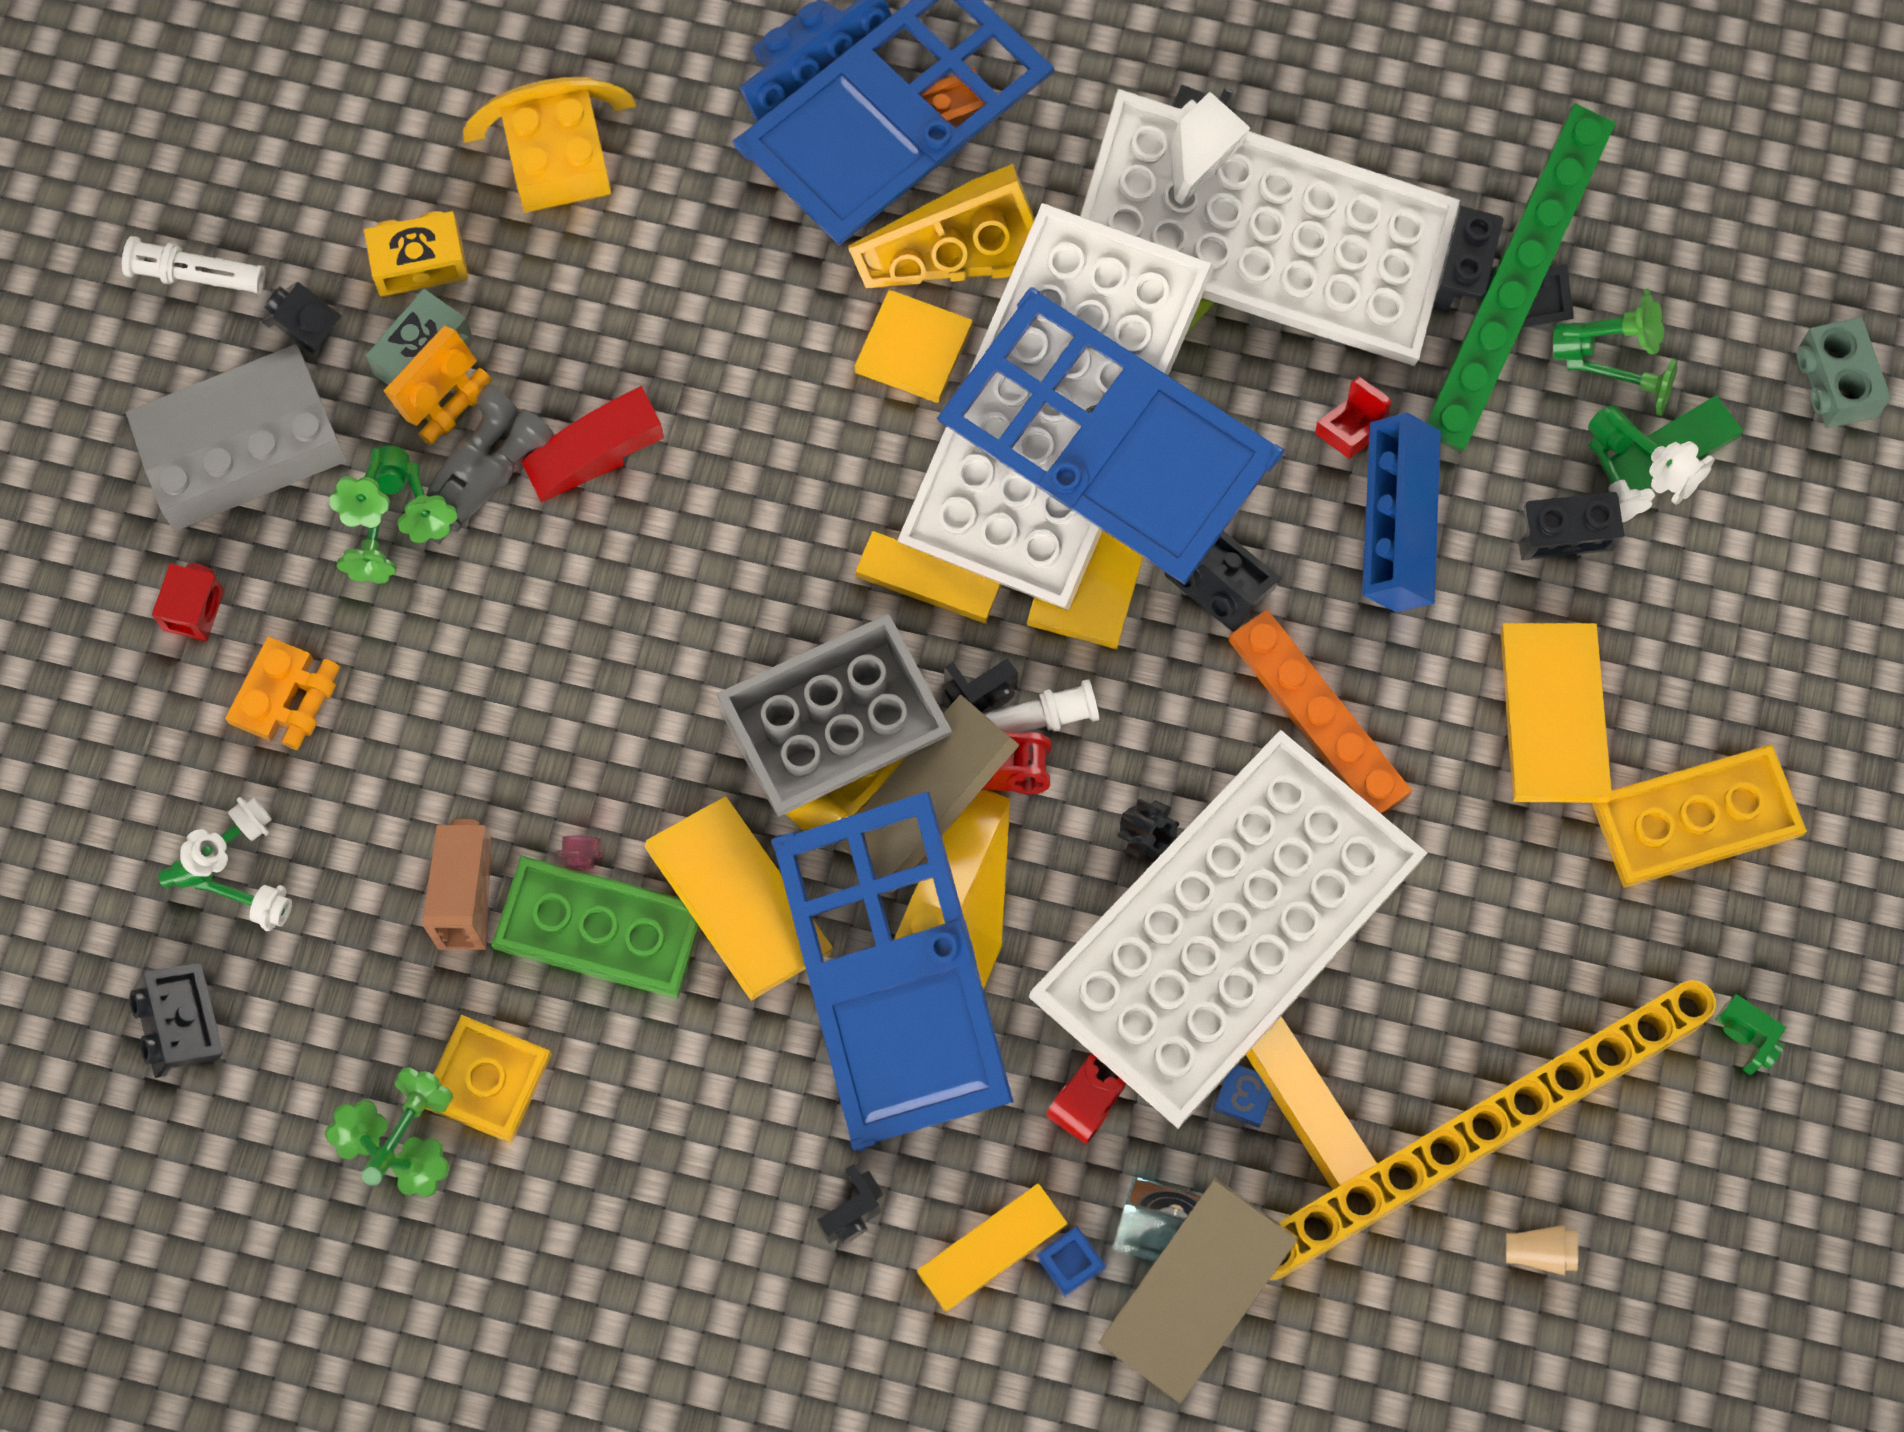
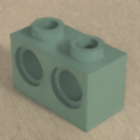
M1858 317L1809 328L1797 349V362L1801 372L1808 375L1812 386L1811 402L1815 412L1822 415L1826 429L1879 417L1891 400V396L1863 318ZM1825 349L1834 350L1839 354L1840 358L1830 356ZM1839 389L1849 391L1855 399L1844 397Z

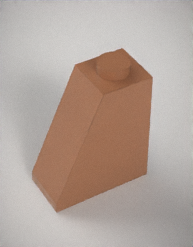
M454 819L450 822V825H437L423 913V927L438 950H486L492 838L486 826L479 825L480 823L473 819Z

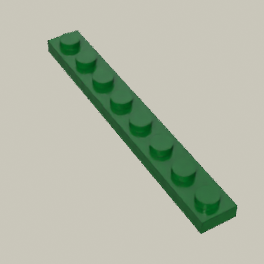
M1575 103L1567 114L1489 282L1486 293L1476 310L1425 420L1426 423L1441 431L1440 443L1459 452L1465 450L1616 124V122Z

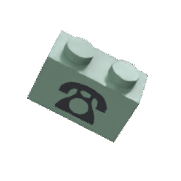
M423 288L365 355L373 375L389 385L444 325L456 330L469 348L473 337L466 317Z

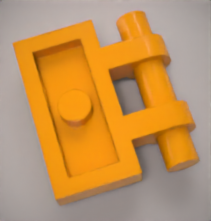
M444 325L384 389V393L407 422L417 426L424 418L427 419L428 423L421 429L418 435L425 443L432 446L442 434L447 436L457 426L455 420L469 405L474 407L477 404L478 393L484 385H488L492 381V378L481 368H478L470 378L466 376L465 373L477 360L456 330ZM453 388L455 394L441 408L438 403Z
M268 636L225 719L230 725L269 741H272L280 725L288 729L281 743L293 750H299L305 736H311L317 725V721L314 718L324 699H330L336 688V684L333 681L340 670V666L331 660L323 659L317 673H309L307 671L314 660L310 653ZM298 689L307 691L298 710H289L288 708Z

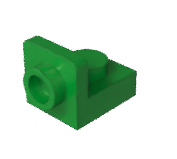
M1737 994L1724 1004L1715 1018L1716 1021L1724 1025L1723 1031L1730 1038L1743 1045L1751 1043L1756 1046V1049L1742 1069L1749 1075H1752L1761 1066L1769 1070L1785 1047L1778 1040L1787 1027Z

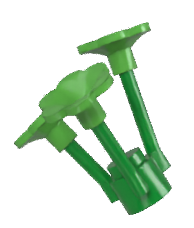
M1649 288L1643 289L1640 306L1637 307L1636 311L1625 312L1623 317L1588 323L1555 325L1553 334L1555 360H1567V370H1584L1640 385V390L1655 394L1657 415L1662 416L1678 369V360L1673 358L1670 360L1665 372L1660 376L1647 372L1639 375L1585 360V356L1594 355L1595 336L1624 333L1626 337L1638 335L1641 347H1645L1649 354L1658 353L1659 343L1664 339V327L1661 322L1662 310L1660 304L1654 302Z
M390 445L372 449L370 464L365 476L359 480L350 476L342 477L337 483L336 491L332 492L329 497V505L334 511L339 512L342 523L349 527H356L360 524L368 527L367 538L362 541L360 550L347 549L344 552V556L337 560V568L342 572L348 573L349 578L357 582L372 581L379 584L389 581V577L396 573L397 565L393 561L386 559L385 555L379 552L380 544L377 542L382 514L388 510L390 505L389 498L385 494L400 492L407 485V482L410 481L415 499L405 506V514L398 519L397 524L399 530L402 533L409 534L410 540L415 543H423L430 538L441 539L447 536L450 532L449 525L457 519L455 507L447 505L443 497L439 495L428 497L425 495L419 478L420 465L416 462H410L409 455L400 447Z

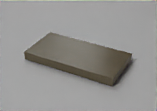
M959 695L943 714L952 730V735L908 755L859 813L927 791L930 792L941 835H943L1018 748L1019 744L962 695ZM917 817L864 834L876 879L916 867L926 855ZM848 839L838 842L852 855Z
M1214 1178L1098 1344L1181 1404L1294 1246L1298 1237L1220 1180Z

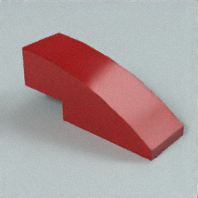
M640 386L609 401L551 437L543 447L536 448L521 463L542 503L623 466V457L664 439L662 425L643 387Z

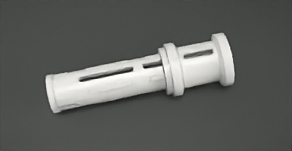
M130 236L126 241L123 251L122 271L127 277H134L136 274L158 277L165 284L175 283L178 279L212 286L249 291L255 294H261L265 283L264 266H254L221 258L185 253L173 243H168L164 247L142 243L139 237ZM147 257L157 259V262H147L144 261V258ZM182 264L188 265V268H182ZM202 268L230 272L235 275L234 277L202 272Z
M1089 679L1083 680L1079 687L1055 693L1050 689L1044 690L1042 694H1039V699L983 713L1001 730L1010 733H1023L1046 726L1048 731L1053 730L1055 732L1061 730V725L1087 718L1092 722L1099 720L1097 704Z

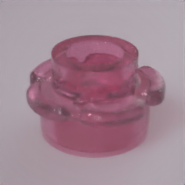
M591 836L562 837V850L556 852L559 858H566L565 867L571 869H594L595 861L604 858L603 852H600L601 839Z

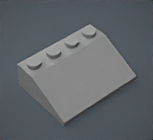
M298 344L126 411L144 470L160 510L173 531L347 462Z
M889 613L716 693L722 716L744 759L778 817L952 735L948 722Z

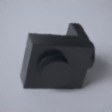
M296 282L286 289L279 286L272 293L264 305V308L269 312L262 323L268 328L274 325L310 353L317 351L342 315L301 283Z
M1007 658L968 683L952 662L944 667L945 684L942 685V689L951 704L959 695H962L980 712L989 706L994 710L1005 705L1014 697V690L1017 689L1018 672Z
M855 1164L845 1169L847 1178L856 1191L857 1196L817 1219L819 1228L829 1244L838 1239L842 1244L856 1239L867 1231L868 1228L865 1223L880 1214V1206L876 1200L883 1197V1194L869 1170L860 1174Z

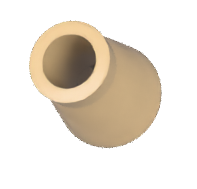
M1565 1225L1521 1233H1506V1263L1524 1265L1565 1275V1270L1578 1271V1230H1565Z

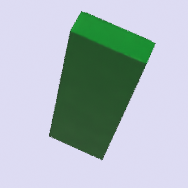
M1716 395L1647 437L1658 446L1664 447L1674 442L1682 445L1685 442L1691 441L1697 445L1698 454L1696 457L1701 461L1708 455L1738 439L1743 430ZM1634 443L1626 451L1610 458L1620 480H1625L1630 490L1652 489L1651 482L1653 477L1649 471L1653 461L1651 460V454L1640 445Z

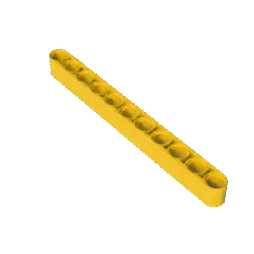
M1689 980L1677 985L1278 1222L1296 1235L1298 1240L1287 1254L1286 1263L1279 1266L1269 1280H1278L1287 1276L1694 1033L1715 1011L1716 998L1713 991L1700 981ZM1679 998L1691 999L1699 1009V1016L1690 1017L1685 1015L1679 1007ZM1638 1022L1652 1024L1657 1029L1658 1041L1644 1039L1638 1031ZM1608 1046L1612 1048L1618 1057V1065L1608 1066L1602 1063L1597 1055V1047ZM1558 1070L1571 1072L1577 1080V1089L1572 1091L1562 1088L1557 1083L1555 1072ZM1525 1094L1531 1097L1536 1104V1114L1525 1115L1519 1112L1514 1104V1096ZM1485 1119L1489 1121L1495 1129V1138L1492 1140L1479 1138L1472 1128L1473 1120ZM1435 1143L1447 1145L1454 1154L1453 1164L1442 1165L1437 1163L1431 1155V1145ZM1393 1168L1406 1170L1411 1175L1412 1188L1408 1190L1395 1188L1388 1178L1389 1170ZM1353 1192L1365 1195L1371 1204L1370 1213L1366 1215L1352 1213L1347 1206L1346 1196ZM1311 1217L1323 1220L1329 1229L1328 1238L1322 1241L1311 1239L1305 1233L1304 1221Z

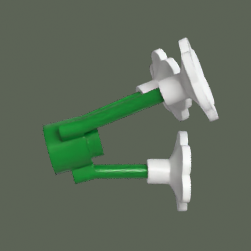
M1609 405L1600 410L1588 425V431L1595 437L1588 446L1598 456L1611 483L1608 488L1609 491L1618 494L1622 522L1632 519L1636 514L1642 513L1652 506L1651 500L1655 497L1653 490L1657 493H1663L1667 490L1674 492L1675 494L1671 501L1675 505L1679 504L1683 499H1687L1696 490L1699 483L1707 477L1711 471L1710 466L1715 461L1711 455L1699 461L1696 457L1698 447L1691 441L1685 442L1682 445L1674 442L1667 447L1658 446L1643 434L1616 405ZM1634 442L1651 454V460L1653 461L1649 471L1653 477L1651 482L1652 489L1630 490L1626 481L1620 480L1607 452L1613 450L1616 454L1622 453L1631 447Z

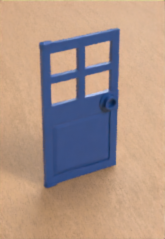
M939 0L909 1L748 130L732 140V144L748 161L752 160L840 246L1054 73V67L983 0H954L981 27L953 50L949 49L918 19L919 16ZM904 28L939 60L910 84L902 79L875 53L876 50ZM992 38L1028 70L999 94L963 62ZM950 72L986 104L957 128L945 120L921 97L923 93Z
M1030 287L1018 302L1016 312L939 414L937 420L1185 585L1266 472H1271L1276 463L1282 458L1285 449L1265 439L1040 294V291ZM1038 315L1046 318L1074 337L1042 381L1034 378L1006 359ZM1087 346L1123 368L1091 414L1055 391ZM996 372L1032 394L999 440L964 417ZM1045 403L1081 426L1048 471L1040 468L1012 449Z
M926 791L800 833L791 832L771 839L851 1139L852 1151L861 1152L868 1147L880 1144L879 1141L1013 1103L1008 1078L978 972L977 961L962 913L930 792ZM917 817L928 863L876 879L864 834ZM848 839L860 884L808 901L797 855ZM933 878L945 924L892 940L881 894ZM864 900L876 946L824 962L812 916Z

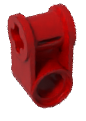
M1005 732L1019 746L982 790L1012 791L1026 795L1039 794L1048 790L1051 779L1050 775L1046 772V756L1051 752V740L1041 733Z
M1092 1053L1085 1060L1073 1079L1069 1080L1045 1115L1086 1145L1103 1124L1112 1105L1126 1086V1083L1115 1073V1079L1109 1076L1104 1082L1097 1078L1098 1067L1105 1069L1107 1066Z

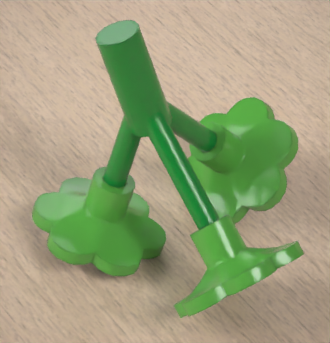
M404 1067L395 1081L396 1088L407 1095V1099L402 1106L404 1113L384 1146L379 1147V1138L387 1131L388 1123L383 1115L378 1114L375 1104L369 1100H362L355 1106L351 1104L339 1106L333 1114L334 1122L325 1130V1137L331 1145L336 1146L337 1154L343 1159H352L358 1154L370 1155L372 1157L362 1172V1179L366 1184L372 1186L379 1184L390 1167L394 1174L398 1176V1189L401 1193L405 1195L417 1193L422 1197H430L436 1193L439 1181L445 1179L449 1172V1163L442 1157L443 1145L441 1142L432 1138L423 1140L419 1137H410L403 1144L401 1153L395 1156L394 1150L414 1117H419L424 1108H430L437 1112L446 1111L453 1098V1094L448 1088L442 1086L439 1079L433 1074L425 1071L417 1072L412 1068Z

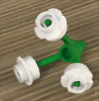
M238 797L236 799L238 804L228 811L235 824L221 835L217 833L209 834L204 829L194 830L187 835V842L181 845L180 860L174 861L172 867L160 870L158 878L161 886L164 888L176 885L180 888L193 886L195 889L213 892L251 906L250 920L260 924L261 928L265 931H271L276 925H284L291 912L292 900L285 897L286 888L279 885L275 889L263 885L256 895L253 896L214 882L212 879L213 872L218 873L222 871L227 864L226 844L241 832L251 841H254L262 833L265 836L269 835L266 824L272 818L255 798L246 802L241 797Z

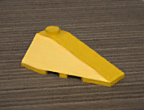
M1011 164L965 183L854 242L848 247L866 288L915 285L926 280L950 279V282L965 281L966 277L992 276V279L1007 278L1011 276L1035 218L1015 167Z
M981 790L942 835L962 913L977 961L976 964L983 990L986 987L1002 947L1010 798L989 790ZM933 878L918 883L894 940L945 924Z

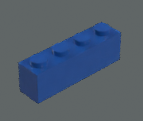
M1408 412L1371 422L1369 432L1362 596L1395 612L1435 604L1441 431Z

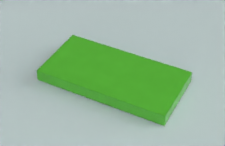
M520 856L491 946L493 950L678 999L700 927L679 897Z

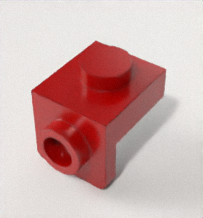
M1357 377L1350 384L1347 400L1317 421L1315 435L1350 459L1369 444L1370 423L1389 417L1392 404L1391 399L1378 388L1373 387L1361 377Z

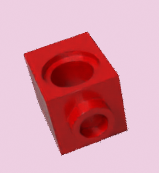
M187 563L186 567L169 564L152 616L165 632L207 642L225 590L213 570L197 563Z

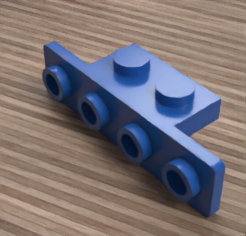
M817 0L802 7L796 16L782 26L770 30L764 39L751 47L757 61L766 67L740 86V91L753 118L759 121L892 16L886 0H858L843 12L823 0Z

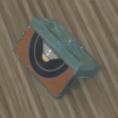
M1134 1177L1113 1249L1156 1262L1201 1196Z

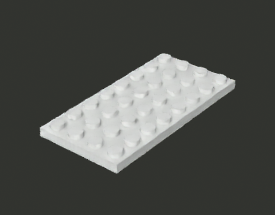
M1118 89L1080 217L1210 262L1214 270L1202 298L1412 366L1417 363L1460 200L1248 132L1241 147L1181 206L1174 196L1171 139L1178 126L1174 119L1181 109Z
M1042 203L970 372L1018 309L1017 304L1030 287H1033L1049 300L1169 376L1214 268L1210 262ZM1038 315L1006 359L1034 378L1042 381L1074 337L1046 318ZM1087 346L1055 391L1091 414L1123 368ZM996 372L964 417L999 440L1032 394ZM1045 403L1012 449L1040 468L1048 471L1081 426ZM946 427L897 542L1069 611L1103 530Z
M1280 730L1031 990L1029 998L1179 1129L1422 862L1427 852Z

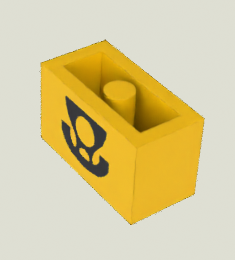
M432 211L423 214L420 218L400 222L387 220L378 223L375 227L364 229L372 277L380 297L469 279L461 235L453 211L446 213Z

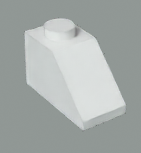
M1211 92L1199 103H1196L1193 99L1190 100L1174 119L1178 123L1171 139L1174 196L1181 206L1241 147L1250 130L1246 123Z

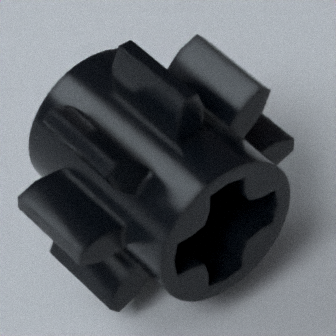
M1138 799L1137 806L1130 807L1123 812L1120 821V832L1117 835L1119 838L1129 842L1126 847L1127 853L1140 859L1146 855L1156 860L1176 840L1179 822L1168 817L1171 811L1170 806L1157 800L1151 804L1145 800Z

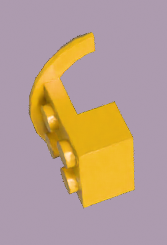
M563 77L538 81L516 87L490 99L466 123L463 129V140L466 143L485 139L487 129L502 116L516 185L524 213L611 194L590 97L609 103L614 108V111L636 107V103L632 95L623 88L595 78Z

